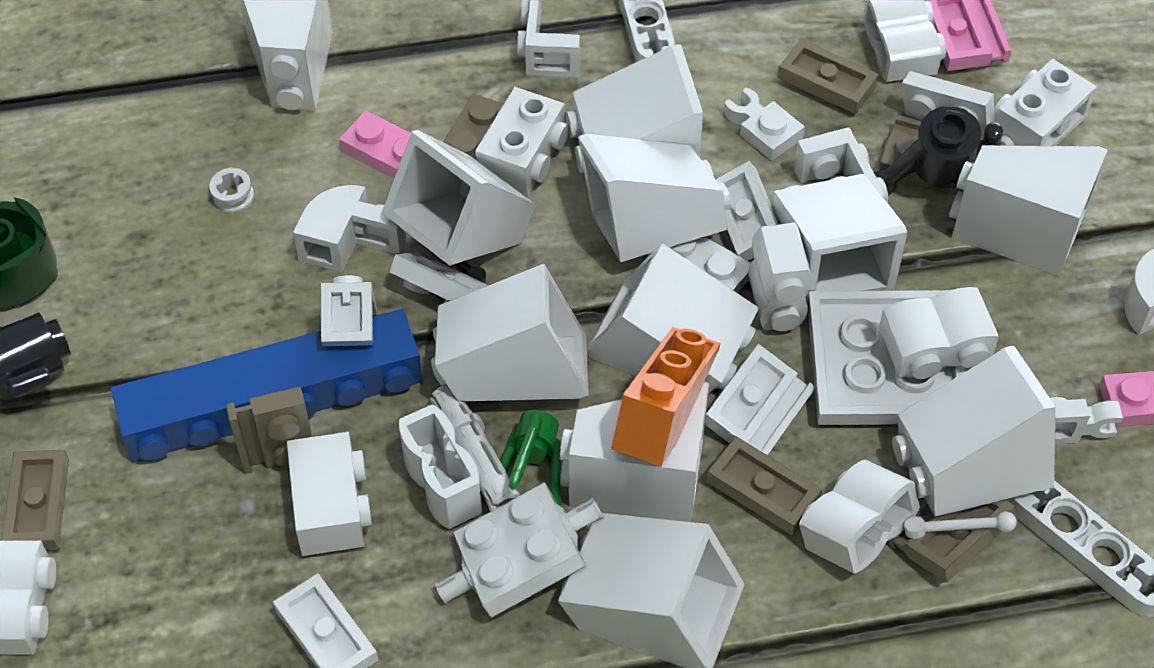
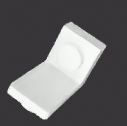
M522 0L521 25H527V31H519L517 53L518 57L526 58V76L579 78L580 35L539 33L541 0Z
M849 127L797 142L794 172L800 184L816 179H827L842 172L845 177L865 174L888 203V191L881 177L876 178L870 167L869 155L865 146L862 143H857Z
M351 275L333 278V283H321L322 345H373V316L377 315V304L372 283L363 282V278Z

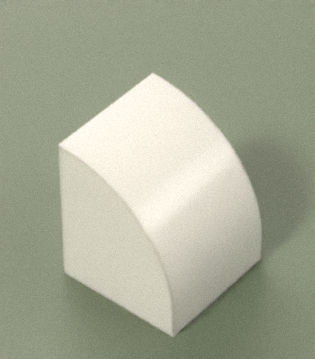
M1154 249L1147 252L1139 261L1124 298L1126 318L1138 335L1154 329Z

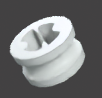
M226 168L217 172L211 178L209 184L210 193L218 209L234 213L246 209L253 202L254 190L251 186L250 177L245 171L239 168ZM236 186L238 192L228 195L226 188Z

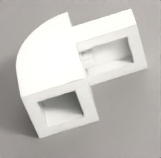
M344 185L331 188L316 196L303 211L293 231V236L300 262L343 272L356 244L393 254H401L406 243V233L382 213L384 205L368 203L366 187Z

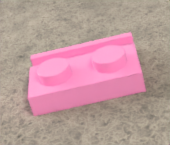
M924 0L931 3L934 16L933 26L937 34L941 33L945 39L946 57L943 61L947 71L990 65L991 60L1001 59L1002 63L1009 62L1012 50L991 0Z

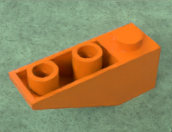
M672 327L623 394L611 449L662 467L680 438L721 343L708 339L704 334L693 329Z

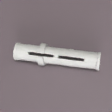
M448 385L437 388L432 393L434 397H430V402L447 415L455 431L456 444L464 448L476 463L479 473L480 491L485 498L490 512L519 497V492L516 489H510L508 486L510 479L485 437V426L480 416L472 413L466 401H457Z

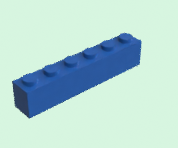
M403 308L373 316V345L323 346L321 343V331L117 385L111 387L122 438L133 463L144 459H159L169 452L191 446H206L217 439L233 435L226 407L227 403L234 402L235 408L251 405L249 398L301 386L309 417L317 411L339 405H354L364 398L389 391H404L412 385L422 383L423 378L420 355Z

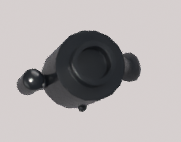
M956 106L938 107L930 111L922 119L917 140L887 169L875 171L874 174L876 178L881 177L883 179L888 196L896 189L897 181L913 172H917L918 176L930 186L941 189H955L965 162L975 163L982 145L1000 146L1004 132L1003 127L996 122L987 124L981 140V127L974 115L966 109Z
M39 312L0 327V397L12 399L52 384V375L64 371L61 359L71 355V351L56 319L45 323Z

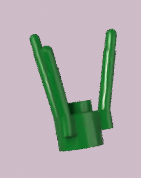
M541 410L525 411L521 414L517 431L510 433L506 449L500 458L501 464L505 471H507L515 454H517L508 486L512 490L518 488L527 462L541 463L548 457L550 465V491L557 505L561 507L560 450L562 441L556 438L559 429L558 420L551 414Z

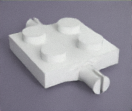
M544 482L453 532L462 553V570L439 583H435L437 591L444 603H448V601L473 588L479 595L490 617H493L583 568L585 563L577 548L578 536L576 531L604 516L593 497L574 509L565 512L563 508L557 505L551 491Z

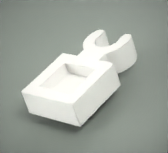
M745 87L742 89L741 103L744 106H738L730 99L725 101V117L730 122L741 125L740 136L770 161H773L804 137L805 126L774 101L765 107L761 106L758 95L749 88Z
M1062 397L1050 398L1055 405V444L1079 443L1082 435H1092L1096 438L1114 437L1117 434L1115 423L1123 421L1120 405L1117 401H1103L1087 406L1086 399L1067 400Z

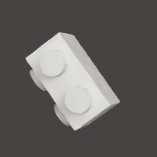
M1051 59L1039 71L1032 70L1012 96L1006 94L999 100L994 108L995 122L1003 127V135L1010 137L1015 146H1056L1088 116L1097 86L1056 60Z
M514 87L477 147L476 160L522 195L528 197L536 181L541 183L545 179L550 166V157L555 149L561 150L567 140L569 125L565 123L564 103Z
M349 432L288 440L287 448L295 528L302 556L365 547L362 527L372 526L368 494L358 496L357 482L367 481L363 451H352Z

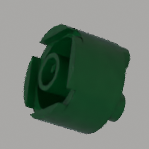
M15 197V202H0V312L9 311L15 305L32 299L47 286L55 282L58 277L56 254L41 214L28 201Z

